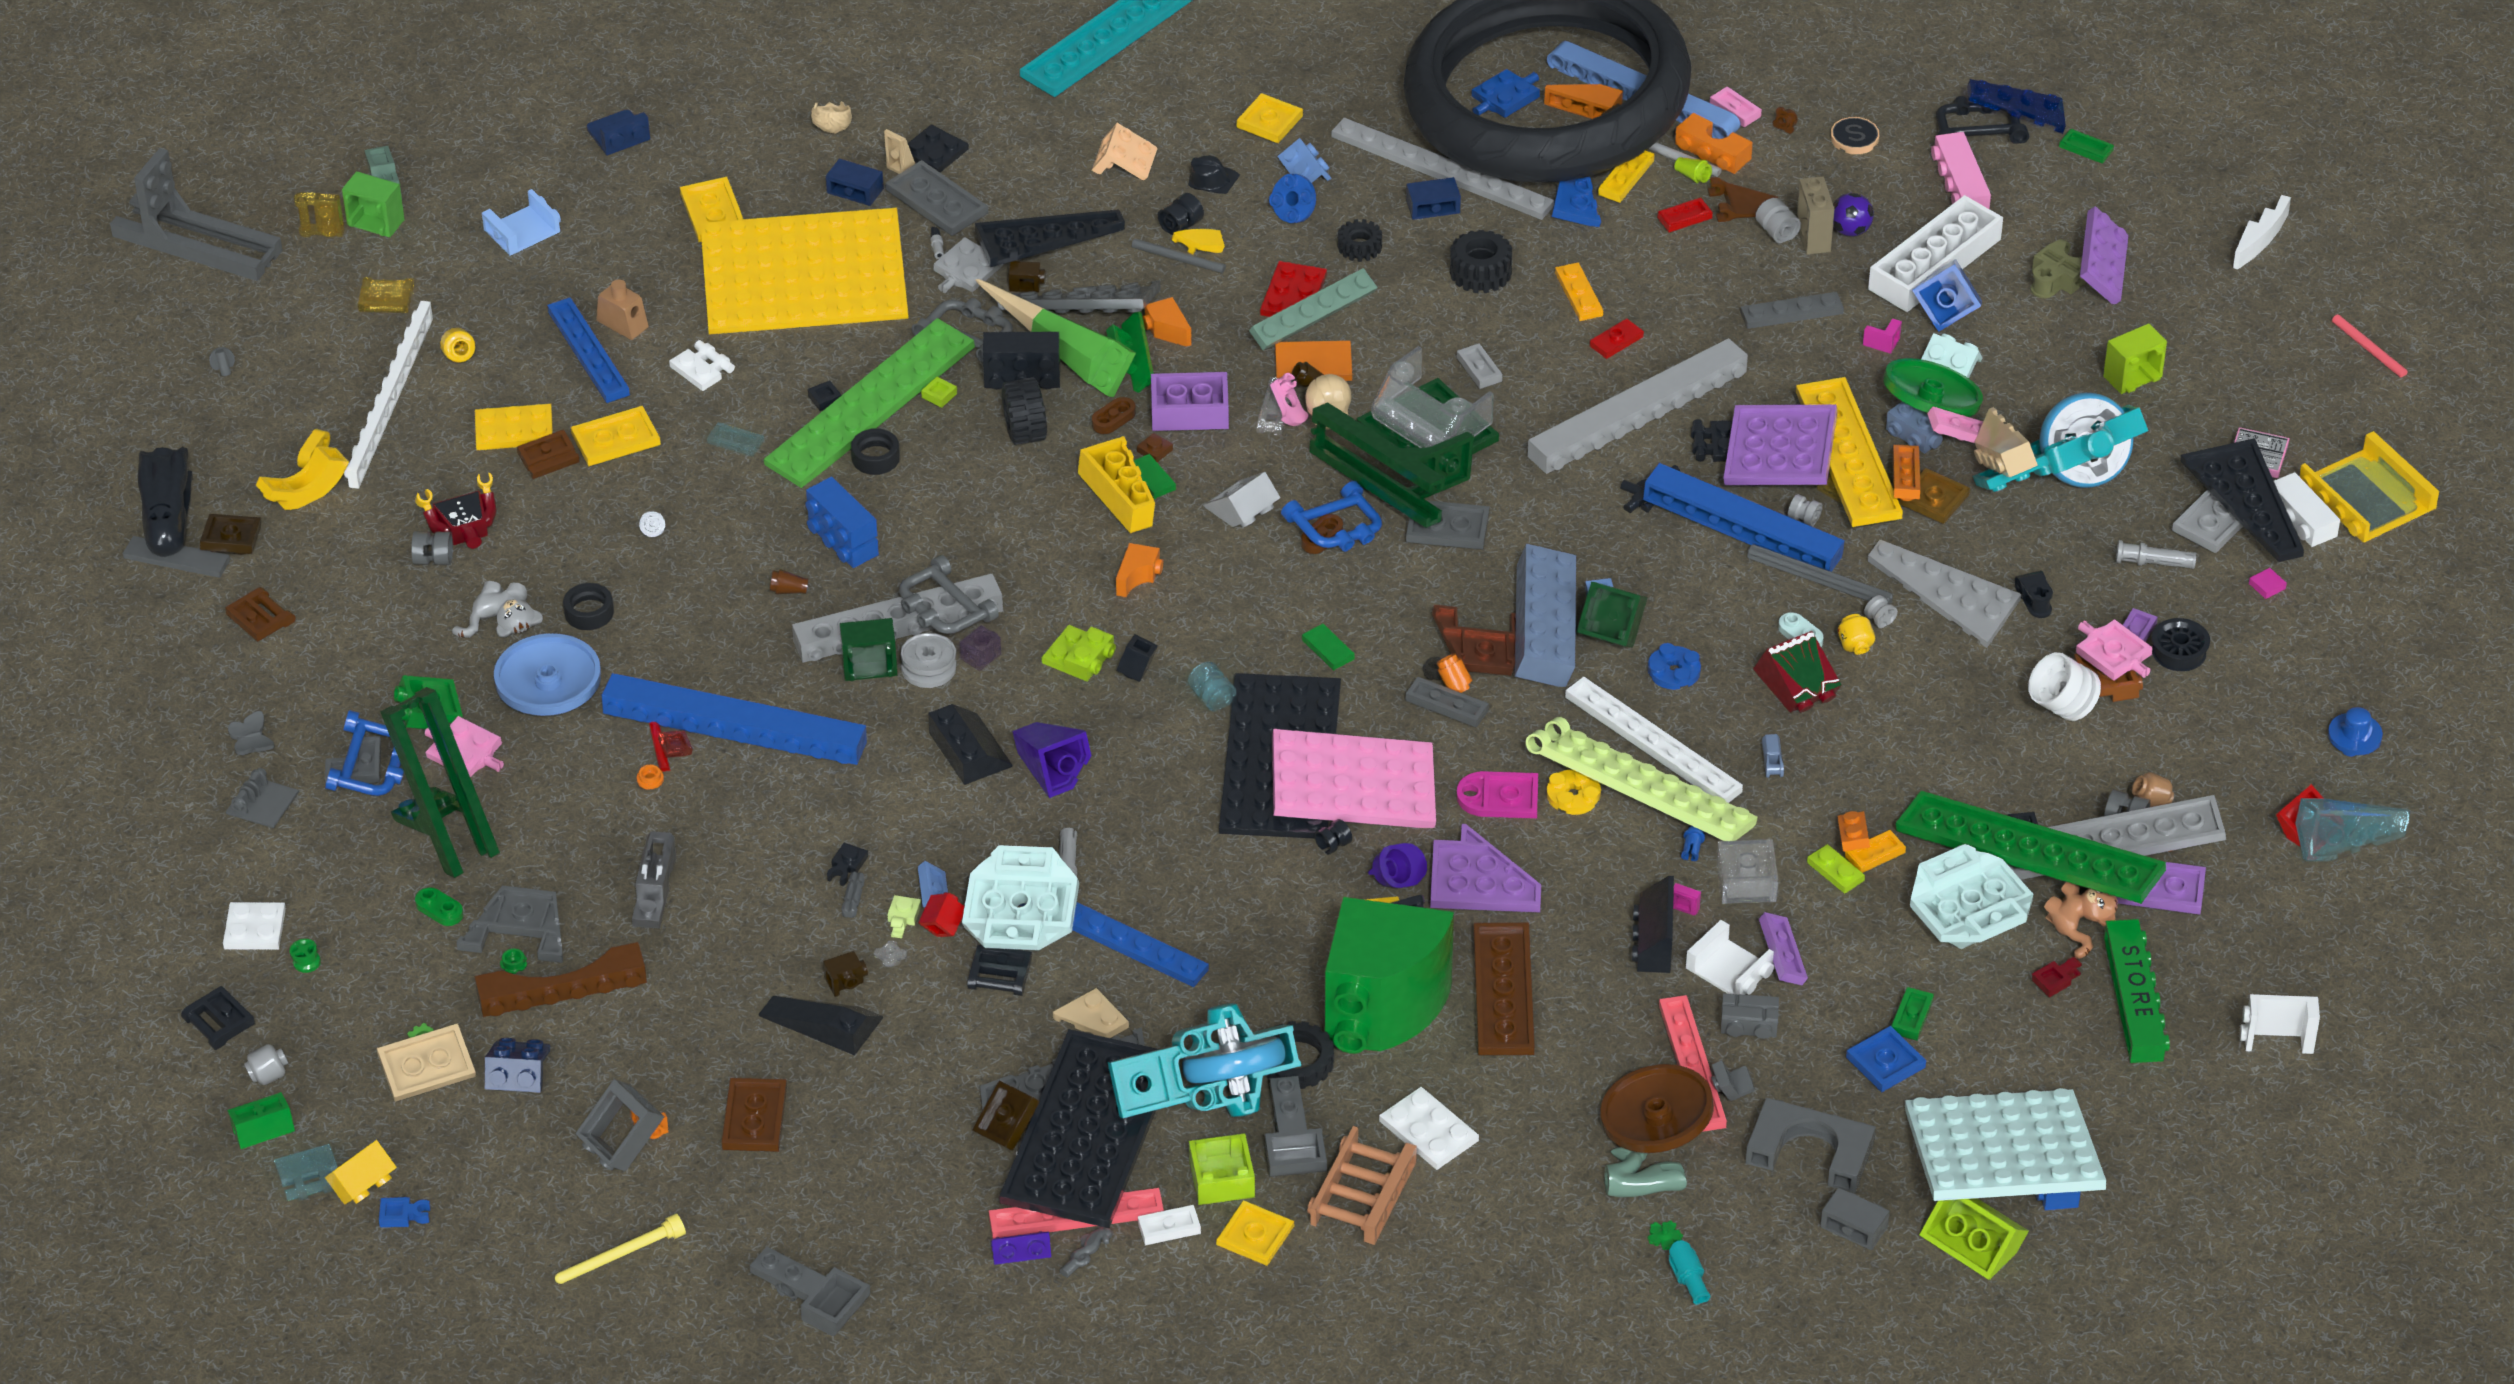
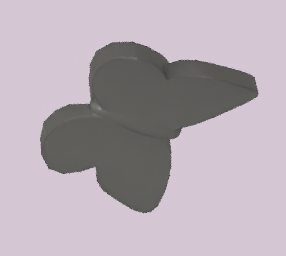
M256 711L248 715L244 719V723L234 721L229 724V736L237 740L235 743V753L237 755H246L275 748L274 742L262 735L264 728L262 711Z

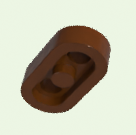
M1127 397L1114 399L1092 415L1093 430L1100 434L1114 432L1135 417V402Z
M1327 514L1320 517L1312 526L1321 536L1330 538L1335 536L1340 530H1343V520L1337 515ZM1305 533L1302 534L1301 546L1307 553L1318 554L1327 549L1313 543Z

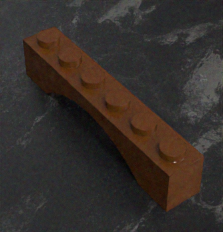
M638 942L612 947L593 963L562 975L527 977L501 970L474 976L483 1017L499 1016L505 1012L515 1010L524 1011L544 1004L553 1005L558 1001L572 998L581 999L591 994L609 993L615 989L634 988L640 984L647 983L645 964Z

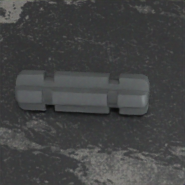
M852 872L849 876V883L847 884L841 908L843 917L854 918L857 914V907L859 906L862 894L861 888H863L865 882L864 874L861 872Z

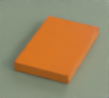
M1351 341L1279 342L1275 344L1276 379L1281 378L1286 373L1292 374L1293 368L1298 362H1308L1324 375L1334 374L1342 377L1345 381H1352Z

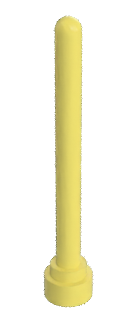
M677 1213L665 1218V1222L661 1223V1227L557 1273L555 1281L558 1284H563L662 1238L667 1237L669 1239L673 1237L676 1239L686 1234L684 1225Z

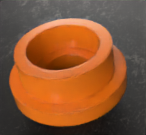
M645 765L637 774V783L644 789L658 788L664 781L662 771L655 765Z

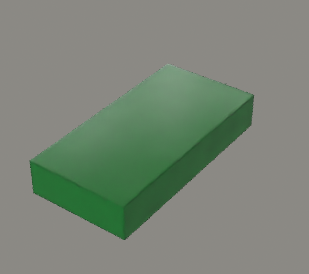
M2070 129L2059 143L2060 148L2102 164L2114 150L2113 144Z
M1150 454L1133 460L1135 465L1139 467L1141 478L1146 482L1153 499L1176 490V483Z
M1324 624L1302 634V641L1333 671L1355 660V653Z

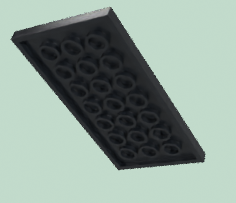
M1235 673L1219 834L1315 839V832L1323 827L1328 828L1329 820L1274 816L1273 729L1337 734L1341 678Z
M1068 1029L1039 1099L1040 1102L1031 1118L1000 1193V1204L1110 1229L1156 1110L1120 1118L1108 1062L1159 1049ZM1143 1075L1139 1076L1135 1083L1138 1091L1142 1092L1148 1087V1079Z

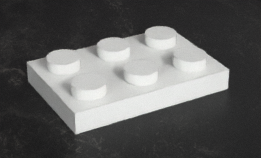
M1422 1087L1379 1115V1121L1404 1143L1416 1145L1417 1154L1436 1170L1479 1141V1135Z

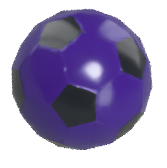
M1851 192L1841 195L1834 201L1833 226L1838 232L1845 236L1854 237L1863 234L1869 229L1873 222L1874 211L1866 197Z

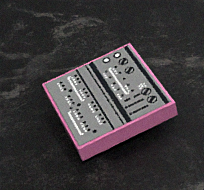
M2239 427L2235 442L2255 438L2271 476L2278 478L2288 448L2289 438Z

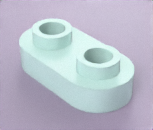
M1786 613L1780 617L1779 631L1789 640L1813 631L1822 647L1823 633L1804 617L1797 613Z

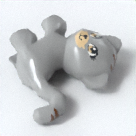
M486 581L481 593L473 603L469 626L467 628L455 626L452 632L460 638H470L478 632L480 619L497 616V635L505 638L511 634L522 633L531 626L540 624L543 616L540 612L533 610L526 602L527 590L524 585L510 583L508 588L502 591L499 583Z

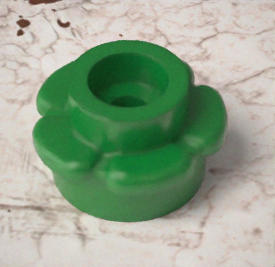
M509 949L503 953L500 966L506 972L516 974L527 967V958L521 950Z

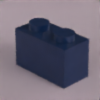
M838 159L826 175L827 193L871 206L884 189L883 171Z
M1454 177L1406 184V202L1412 220L1460 213L1461 196Z

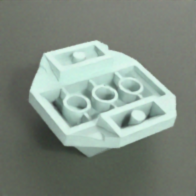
M1964 844L1919 864L1910 907L1940 942H1949L1963 949L2025 923L2032 905L2033 893L2003 859L1989 853L1976 851V848Z
M999 845L991 853L990 857L980 863L970 873L962 920L963 926L985 948L1040 950L1072 932L1079 889L1078 878L1053 847ZM1022 903H1027L1023 907H1018Z

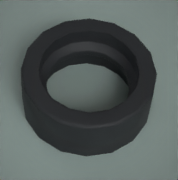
M871 428L860 432L851 442L852 463L860 472L869 475H881L890 472L896 468L900 461L899 441L896 435L881 428ZM872 446H881L890 450L881 456H867L861 453L866 448Z
M597 583L578 584L570 588L563 599L566 621L572 627L579 630L599 629L608 624L614 614L611 592L605 586ZM586 600H596L604 604L601 608L592 612H580L574 609L576 604Z

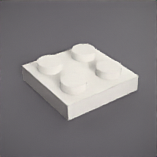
M230 902L223 940L224 949L279 950L286 910L285 903Z

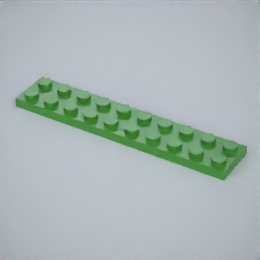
M935 319L764 458V465L802 488L851 449V442L857 434L864 430L877 428L920 393L933 379L942 375L975 347L974 340L940 319Z

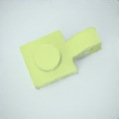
M894 895L888 912V922H891V927H893L891 937L902 938L907 924L915 926L921 908V899Z

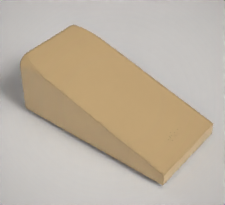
M886 129L884 131L886 166L888 169L900 174L915 165V161L906 138Z

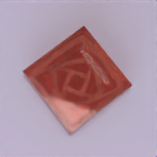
M685 730L659 733L658 740L666 758L692 754L693 748Z

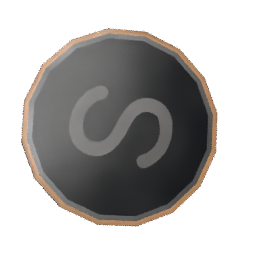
M1844 118L1833 125L1831 129V142L1837 149L1845 150V153H1867L1878 144L1879 129L1874 123L1864 118Z

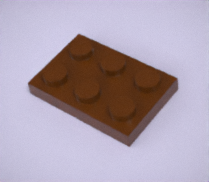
M730 1078L722 1136V1150L779 1152L787 1092L786 1079Z

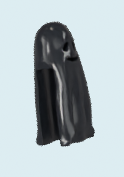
M183 446L177 450L161 447L156 448L153 452H139L138 487L142 501L143 531L148 549L160 557L171 556L179 552L185 541L193 473L188 471V450Z

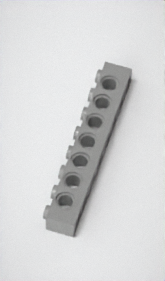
M993 574L954 583L977 606L979 603L990 599L997 606L998 612L1003 611L1002 593ZM942 586L917 592L922 598L923 604L929 609H935L939 619L945 623L956 622L970 614ZM902 597L792 624L793 642L802 663L817 661L823 657L835 654H842L840 623L892 618L895 640L909 635H918L934 628L929 626L923 629L918 623L917 615L919 613L916 611L907 614L901 604Z

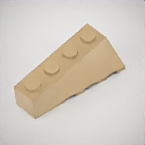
M1994 407L1990 408L1975 440L1977 449L1974 450L1978 463L2007 477H2012L2038 466L2029 441L2019 431H2015L2010 423L2004 424L2003 422H2006L2005 418L2001 414L1997 415V410Z

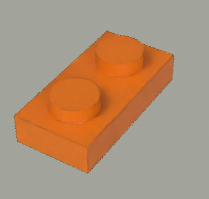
M1850 811L1844 815H1838L1843 852L1870 848L1864 811Z

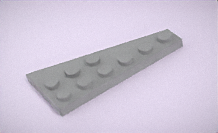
M1879 540L1868 555V562L1890 578L1893 577L1898 580L1909 592L1913 591L1920 597V600L1949 621H1954L1969 636L1973 635L1980 640V644L1988 648L2021 600V594L1883 540Z

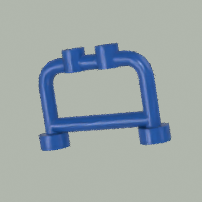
M1351 481L1342 488V499L1305 511L1296 500L1288 502L1281 510V515L1287 522H1295L1313 543L1324 548L1339 546L1344 552L1354 546V540L1358 539L1363 545L1371 542L1375 537V533L1382 527L1381 517L1362 496L1363 488L1356 481ZM1357 505L1371 520L1372 524L1366 525L1361 523L1354 530L1348 532L1340 530L1335 536L1327 538L1321 536L1308 520Z
M349 710L343 731L353 733L342 771L330 768L325 789L336 791L337 786L374 796L385 795L391 791L395 783H401L404 770L399 768L401 763L395 748L393 749L383 784L373 785L351 779L365 731L390 737L386 725L359 718V712Z

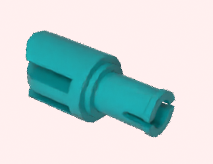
M1683 1240L1676 1241L1669 1250V1264L1678 1283L1687 1286L1695 1305L1707 1302L1711 1295L1702 1280L1704 1269L1695 1250L1691 1248L1688 1242Z

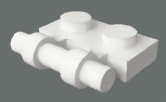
M701 340L697 341L694 346L698 350L697 353L687 349L669 361L672 369L702 391L722 379L721 370L731 373L735 368L727 356L718 354L712 345ZM709 358L713 363L708 364L705 360Z

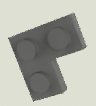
M380 736L363 737L351 779L365 783L380 782ZM346 757L326 759L325 782H327L330 768L342 771Z

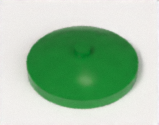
M1914 358L1897 359L1887 365L1883 376L1886 388L1895 397L1927 413L1932 407L1971 417L1978 413L1983 401V394L1973 381L1963 374L1935 362Z

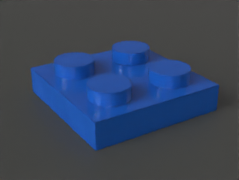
M1891 1026L1848 1049L1846 1058L1881 1092L1926 1067V1060Z

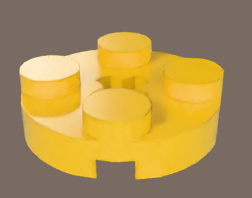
M1573 769L1553 773L1549 777L1547 799L1550 805L1557 810L1559 808L1571 815L1583 814L1591 811L1598 800H1600V783ZM1571 789L1579 790L1577 795L1569 791Z

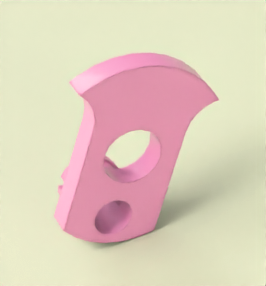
M1286 373L1281 378L1272 382L1270 386L1282 412L1281 420L1288 425L1298 426L1308 419L1309 414L1302 408L1294 390L1297 382L1293 381L1291 383L1295 377L1290 373ZM1285 397L1290 400L1292 407L1287 404Z

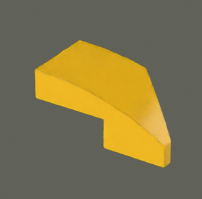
M1190 229L1174 232L1172 236V241L1185 244L1188 247L1187 252L1190 254H1194L1196 249L1221 253L1225 247L1220 230Z

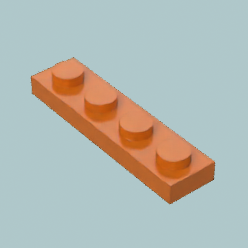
M1893 445L1894 498H1899L1903 501L1920 499L1919 446Z

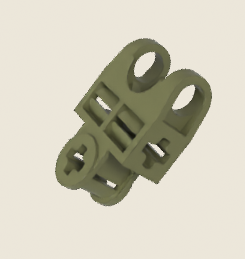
M2059 239L2047 245L2034 255L2032 267L2034 283L2031 285V293L2038 298H2050L2061 289L2069 294H2073L2086 283L2080 277L2082 257L2069 256L2068 253L2071 245L2064 239Z

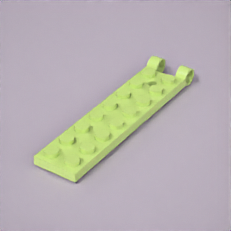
M1562 717L1554 718L1546 724L1545 731L1536 730L1526 739V746L1531 753L1541 754L1730 844L1756 825L1758 817L1749 813L1747 809L1729 804L1725 799L1719 796H1712L1702 791L1698 786L1682 782L1678 777L1665 774L1651 764L1635 760L1630 754L1620 753L1610 748L1604 742H1597L1588 738L1583 732L1573 731L1570 729L1567 720ZM1554 724L1560 727L1561 734L1554 730ZM1535 737L1541 740L1542 747L1535 743Z

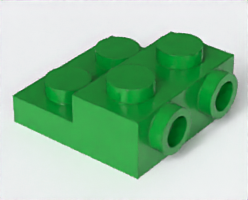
M403 675L399 686H396L394 689V700L400 703L411 698L416 692L425 687L436 690L448 722L452 723L458 716L463 717L453 679ZM419 702L417 707L405 709L406 715L402 719L405 721L407 728H428Z

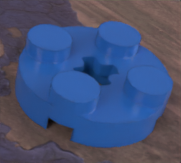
M1664 643L1648 660V673L1652 680L1658 686L1666 689L1676 690L1686 685L1689 687L1700 677L1701 664L1699 654L1684 647ZM1677 665L1679 668L1671 670L1670 666Z

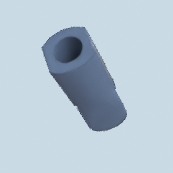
M1777 734L1765 735L1762 738L1766 778H1769L1770 775H1780V777H1783L1784 765L1780 738Z

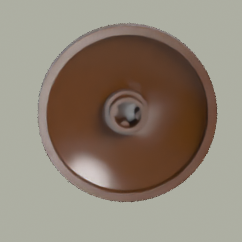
M1659 1064L1635 1070L1614 1083L1603 1098L1600 1115L1607 1136L1615 1144L1634 1152L1658 1153L1683 1146L1701 1134L1712 1118L1714 1100L1708 1082L1696 1071L1679 1065Z

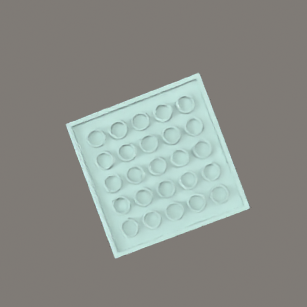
M2059 1088L2054 1091L2030 1090L2024 1093L2001 1092L1993 1095L1973 1094L1962 1097L1944 1096L1931 1099L1919 1097L1914 1100H1905L1906 1115L1934 1201L2106 1190V1178L2073 1089Z

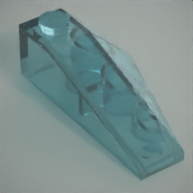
M2301 798L2295 824L2303 859L2306 861H2332L2338 859V853L2350 850L2353 854L2360 851V846L2369 843L2378 846L2405 837L2411 811L2408 809L2331 799Z

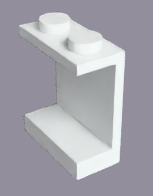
M1720 920L1687 951L1686 969L1727 994L1750 995L1755 990L1757 983L1762 978H1768L1773 972L1774 951L1769 949L1760 958L1756 957L1728 940L1730 925Z
M2250 994L2248 1006H2243V1022L2245 1024L2240 1025V1041H2245L2246 1051H2252L2254 1035L2301 1036L2302 1053L2313 1054L2320 1020L2318 997Z

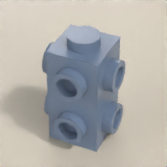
M1902 401L1887 413L1886 429L1892 436H1898L1907 442L1908 445L1919 446V450L1924 454L1932 448L1936 449L1941 444L1942 434L1933 431L1928 414Z

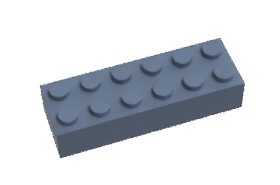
M1526 544L1517 563L1515 677L1558 687H1566L1575 668L1576 555Z

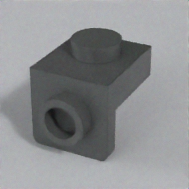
M1722 1060L1712 1064L1715 1075L1711 1077L1713 1084L1718 1092L1723 1091L1729 1101L1736 1100L1755 1091L1752 1078L1746 1066L1730 1072Z

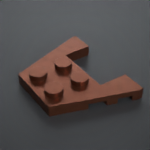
M1433 606L1432 615L1450 653H1456L1457 657L1462 659L1467 671L1512 675L1515 668L1516 613H1511L1509 620L1510 632L1459 627L1457 607Z

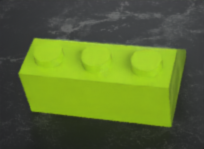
M1970 1198L1939 1200L1919 1235L1990 1280L2018 1252L2029 1230L1980 1199Z

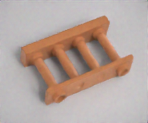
M1353 1126L1349 1135L1342 1138L1339 1147L1340 1152L1316 1198H1311L1307 1213L1311 1214V1225L1313 1226L1317 1225L1322 1215L1360 1226L1361 1230L1364 1231V1242L1375 1245L1416 1164L1417 1146L1406 1143L1402 1152H1397L1396 1154L1358 1143V1127ZM1355 1153L1390 1164L1393 1169L1391 1173L1382 1174L1349 1164V1161ZM1346 1174L1382 1185V1191L1380 1194L1376 1193L1373 1195L1338 1183L1342 1175ZM1332 1194L1369 1205L1372 1210L1370 1214L1363 1216L1328 1205Z

